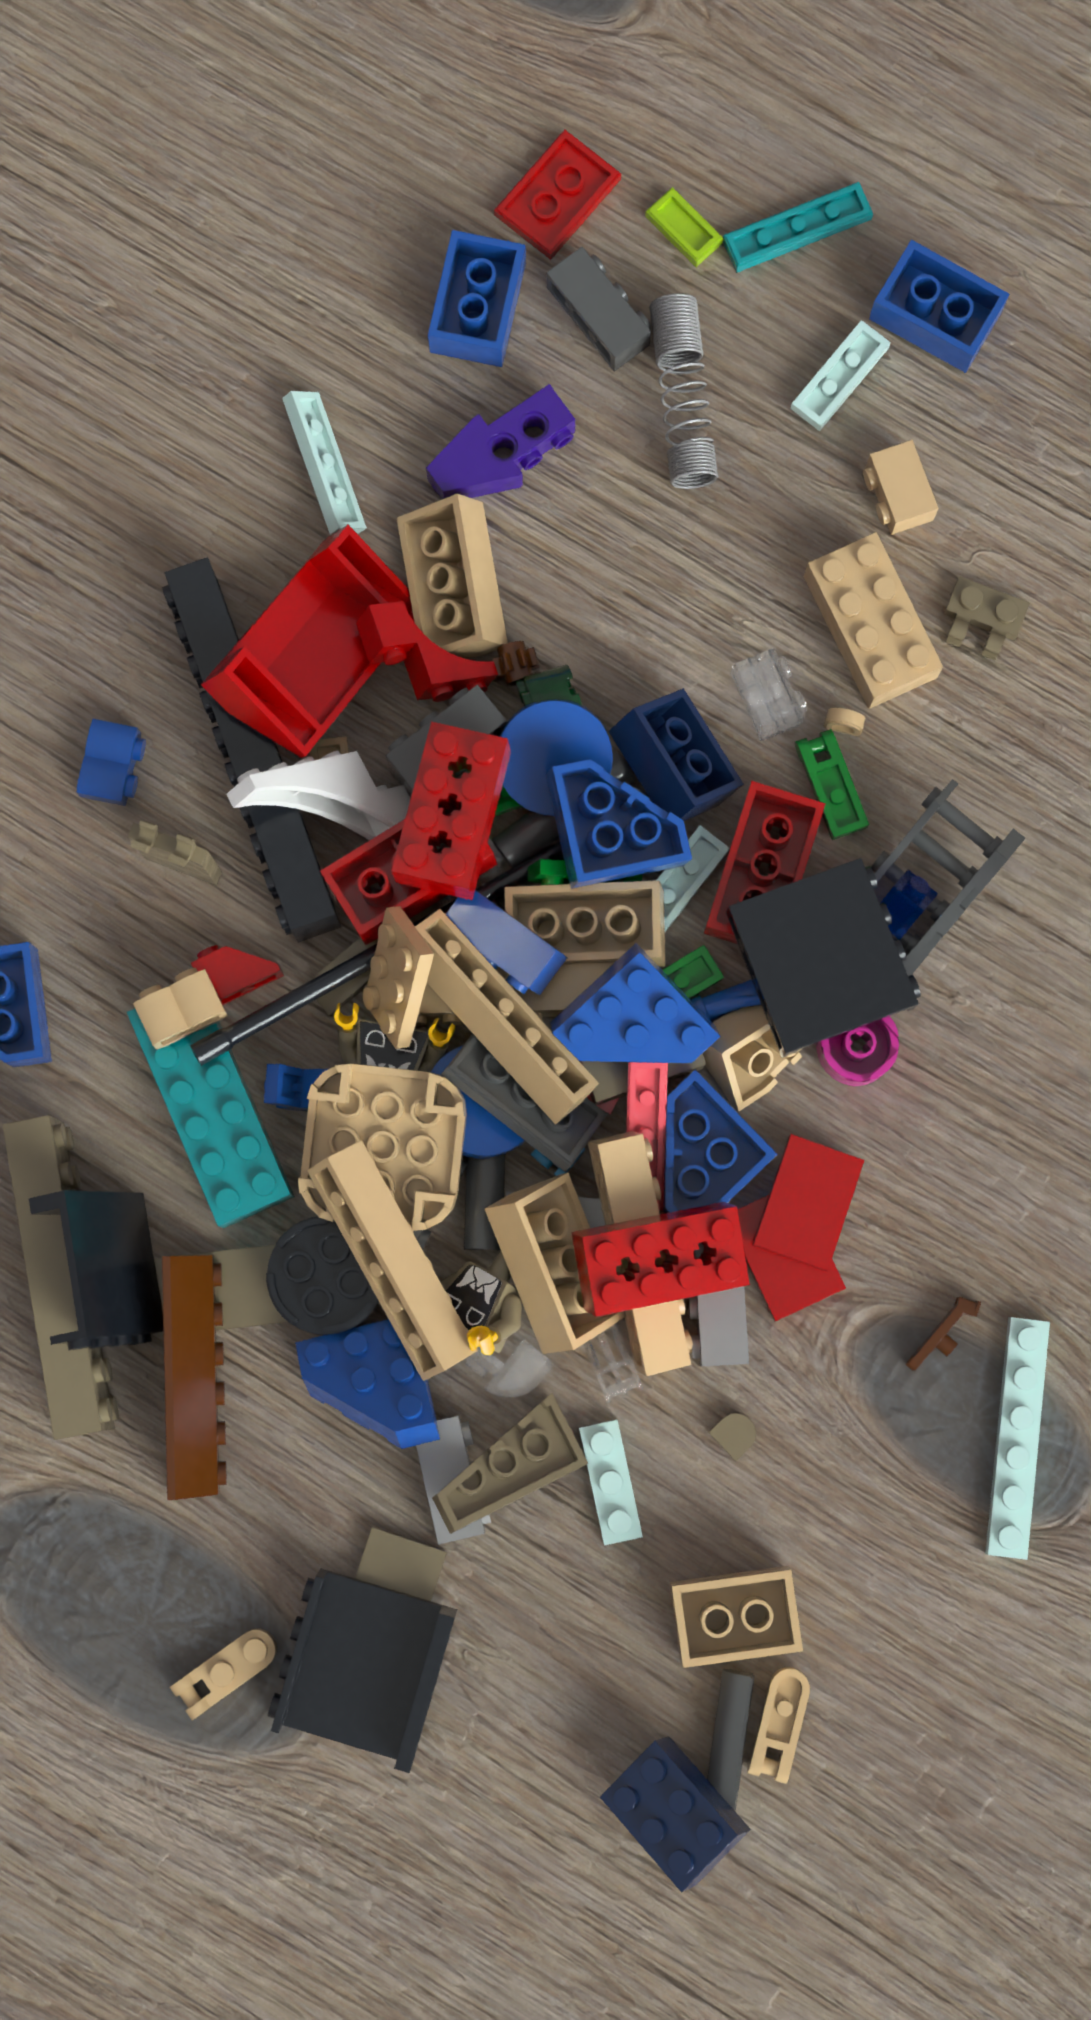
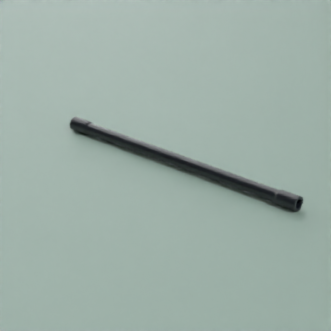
M561 843L554 844L477 887L475 890L490 901L505 894V887L520 886L528 881V866L537 860H564ZM456 900L440 909L446 914ZM434 911V912H432L431 914H429V915L423 917L422 919H420V920L414 922L413 925H414V926L418 925L419 923H421L423 920H425L426 918H428L430 915H432V914L435 913L436 911ZM377 944L228 1027L218 1029L191 1044L190 1048L201 1066L231 1050L239 1042L370 970L371 958L375 955Z

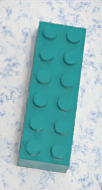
M134 1008L126 1012L218 1227H229L294 1198V1193L232 1050L201 1066L190 1048L191 1044L221 1029L220 1022L218 1021L204 1029L191 1033L175 1043L156 1050L136 1009Z

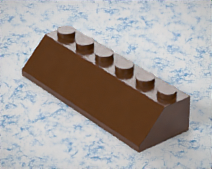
M214 1255L162 1256L167 1500L218 1495L220 1485H227L226 1461H219V1445H226L225 1421H218V1405H225L224 1381L217 1382V1366L224 1365V1343L216 1342L215 1326H223V1303L215 1302V1287L222 1286V1263H214Z

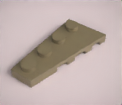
M553 1393L543 1399L432 1497L450 1534L588 1464Z

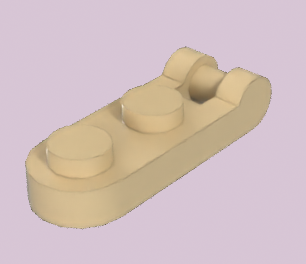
M249 1630L169 1688L176 1697L180 1695L188 1707L185 1710L191 1720H194L265 1669L275 1658L277 1643L274 1637L266 1630ZM201 1679L210 1690V1693L203 1698L199 1696L193 1687Z
M794 1667L778 1669L770 1679L747 1767L748 1774L760 1776V1773L774 1776V1781L787 1784L810 1695L808 1679L800 1670ZM767 1747L781 1750L778 1760L765 1757Z

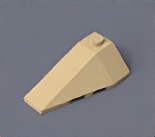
M761 1005L738 1009L714 1021L713 1024L716 1026L721 1037L703 1052L706 1068L733 1108L738 1112L767 1094L778 1083L775 1077L789 1062L795 1065L802 1057L799 1053L800 1050L787 1057H781Z

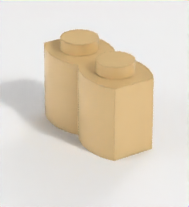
M196 968L185 970L175 976L176 982L163 989L160 985H155L139 993L140 999L134 1002L133 1005L156 1050L175 1043L191 1033L204 1029L228 1016L205 969L197 971Z

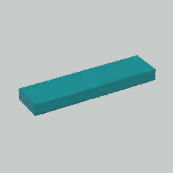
M856 182L724 234L723 244L736 273L872 220L873 211L860 182Z

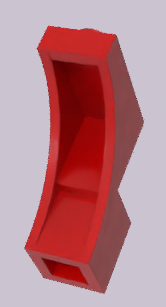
M403 601L369 605L356 622L369 664L384 662L385 665H395L404 661L417 701L432 699L434 702L445 701L453 697L460 690L468 688L470 691L476 685L485 693L490 683L498 676L494 661H474L461 658L447 652L432 642L412 620Z

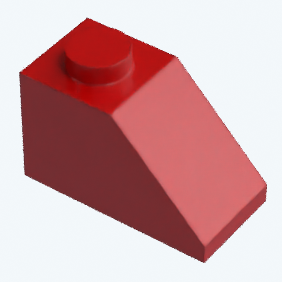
M218 945L208 947L197 954V960L191 962L192 967L196 968L197 971L206 970L223 1005L284 976L277 963L227 946L220 949Z

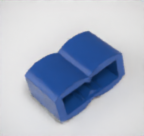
M92 719L76 791L81 798L126 806L128 797L134 798L138 776L133 775V769L136 761H142L146 747V739L141 738V732L137 727Z

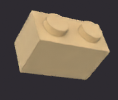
M913 440L870 454L866 468L863 469L864 480L868 490L875 491L879 502L876 503L878 518L882 525H888L891 535L933 521L939 508Z

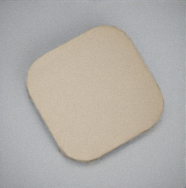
M362 1064L335 1065L322 1072L317 1080L311 1084L307 1096L309 1103L301 1176L298 1178L299 1193L302 1194L307 1206L319 1218L331 1222L335 1221L307 1170L325 1158L362 1140L368 1152L373 1156L377 1169L386 1185L391 1189L398 1207L413 1231L427 1230L444 1221L454 1209L459 1191L467 1118L466 1101L460 1089L446 1077L425 1071Z

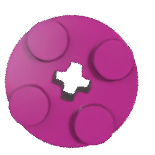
M889 1016L821 1041L816 1045L819 1061L827 1074L840 1083L853 1087L872 1083L884 1075L897 1059L899 1035L896 1024ZM850 1037L855 1041L862 1038L866 1042L862 1047L863 1051L858 1050L854 1052L850 1046L853 1042Z

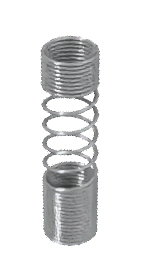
M672 293L656 298L649 306L653 330L652 336L654 337L653 343L657 367L664 371L658 380L659 385L666 389L660 401L669 408L664 413L662 419L664 423L671 427L665 434L666 441L673 445L667 452L670 483L676 488L695 489L712 484L719 476L717 475L715 446L712 444L714 440L711 437H696L680 443L672 442L668 437L669 433L674 429H700L709 426L712 422L708 418H695L674 425L666 419L667 414L672 410L695 411L706 408L709 405V402L704 399L688 400L674 406H670L664 401L665 395L670 391L689 393L700 391L707 386L706 382L700 380L683 382L671 388L666 387L662 383V378L667 373L691 374L699 372L705 367L703 363L698 362L704 354L697 300L690 294ZM690 365L701 366L697 369L687 371L675 370ZM691 384H703V386L693 389H676ZM692 403H706L704 405L697 407H681ZM693 422H708L697 426H682Z

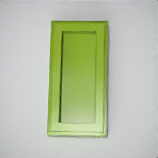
M673 187L646 210L645 217L695 267L723 244V237Z

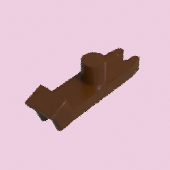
M960 1296L957 1297L953 1308L905 1365L912 1371H915L935 1347L947 1357L958 1345L947 1333L963 1314L977 1317L981 1301L974 1302Z

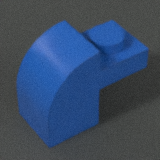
M267 1064L264 1082V1103L276 1105V1108L308 1112L309 1099H307L310 1086L322 1072L328 1069H301L283 1064Z

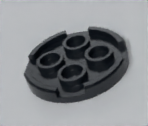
M318 1216L305 1219L290 1227L276 1242L266 1273L267 1289L277 1311L293 1326L316 1335H333L357 1327L373 1313L379 1300L335 1221L331 1222Z

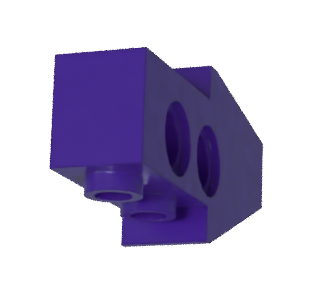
M548 384L489 425L485 423L480 414L472 418L426 467L427 479L441 499L455 494L474 498L520 488L523 486L522 468L524 470L533 468L542 460L544 453L553 447L556 450L560 449L572 440L575 433V418L551 385ZM530 427H539L543 430V434L535 438L527 436L524 432ZM501 447L509 448L513 452L510 457L504 459L496 457L493 453Z

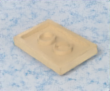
M400 906L386 908L383 923L378 929V943L375 955L371 958L370 962L371 971L367 987L363 990V1002L366 1009L370 1010L378 1022L381 1031L386 1034L395 1049L410 1047L434 956L433 951Z

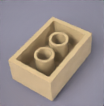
M788 1566L670 1582L680 1660L683 1668L803 1651L792 1571Z

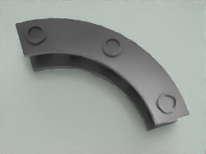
M953 779L943 791L937 787L933 789L921 804L927 810L890 855L883 851L871 866L873 872H875L877 884L883 876H886L931 913L930 918L935 921L922 938L918 934L913 936L893 919L892 924L888 925L893 940L898 938L901 941L907 955L903 965L908 976L915 972L931 950L1025 840V837L1014 828L1004 840L998 836L994 839L946 799L958 785ZM936 812L984 850L982 854L987 860L979 870L974 866H971V868L967 867L922 830ZM911 842L960 880L957 884L963 889L951 904L946 900L942 902L894 864Z

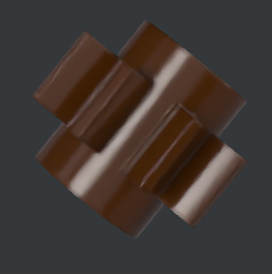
M524 641L510 642L498 647L499 657L491 659V661H494L498 672L497 680L505 678L506 684L509 687L516 686V681L523 680L524 676L533 674L532 670L540 668L535 648L526 649Z

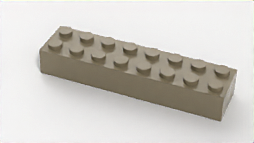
M50 1115L2 1124L53 1438L58 1440L115 1429L114 1421L119 1420V1410L116 1398L109 1395L107 1382L113 1379L112 1368L109 1358H103L102 1347L93 1349L88 1347L68 1351L67 1343L51 1345L50 1336L78 1331L61 1215H31L29 1198L63 1190L75 1191L76 1188H80L79 1171L76 1165L71 1166L69 1150H74L71 1128L65 1127L64 1122Z

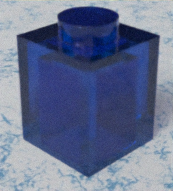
M909 869L880 902L886 904L892 919V924L888 925L891 934L899 940L938 895L926 880L916 876Z

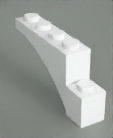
M333 751L318 760H314L310 756L291 766H287L286 762H283L264 772H260L258 768H255L240 775L237 778L239 784L226 794L233 808L251 805H276L296 808L342 824L368 840L373 839L404 820L411 799L404 785L389 789L386 785L376 787L357 751L345 754Z

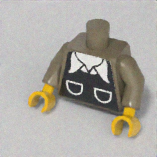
M340 1003L336 1005L334 1015L335 1022L339 1025V1052L344 1064H362L431 1072L436 1063L445 1056L447 1042H449L455 1031V1025L451 1023L447 1033L439 1032L437 1029L439 1018H436L428 1031L414 1029L410 1047L395 1049L386 1034L381 1031L378 1022L358 1019V1024H355L359 1012V1006L356 1003H353L352 1015H343L340 1011Z
M500 1251L488 1271L469 1261L461 1269L440 1281L444 1290L449 1294L452 1305L462 1323L469 1330L467 1340L470 1350L473 1351L480 1346L481 1353L484 1355H490L494 1351L500 1353L506 1339L521 1327L522 1301L517 1289L508 1283L511 1274Z

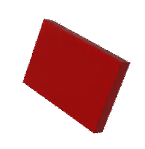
M564 129L494 209V216L551 260L619 183L621 173Z
M790 1134L752 1245L819 1270L828 1271L865 1160Z
M767 1195L737 1210L746 1262L774 1322L845 1290L846 1287L833 1259L828 1271L825 1272L752 1245L769 1197Z

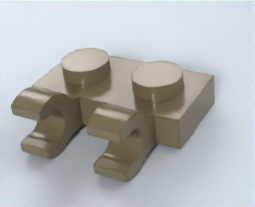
M959 576L944 615L954 618L946 643L960 647L969 624L989 631L981 656L995 661L1001 651L1005 638L1013 641L1017 638L1030 602Z

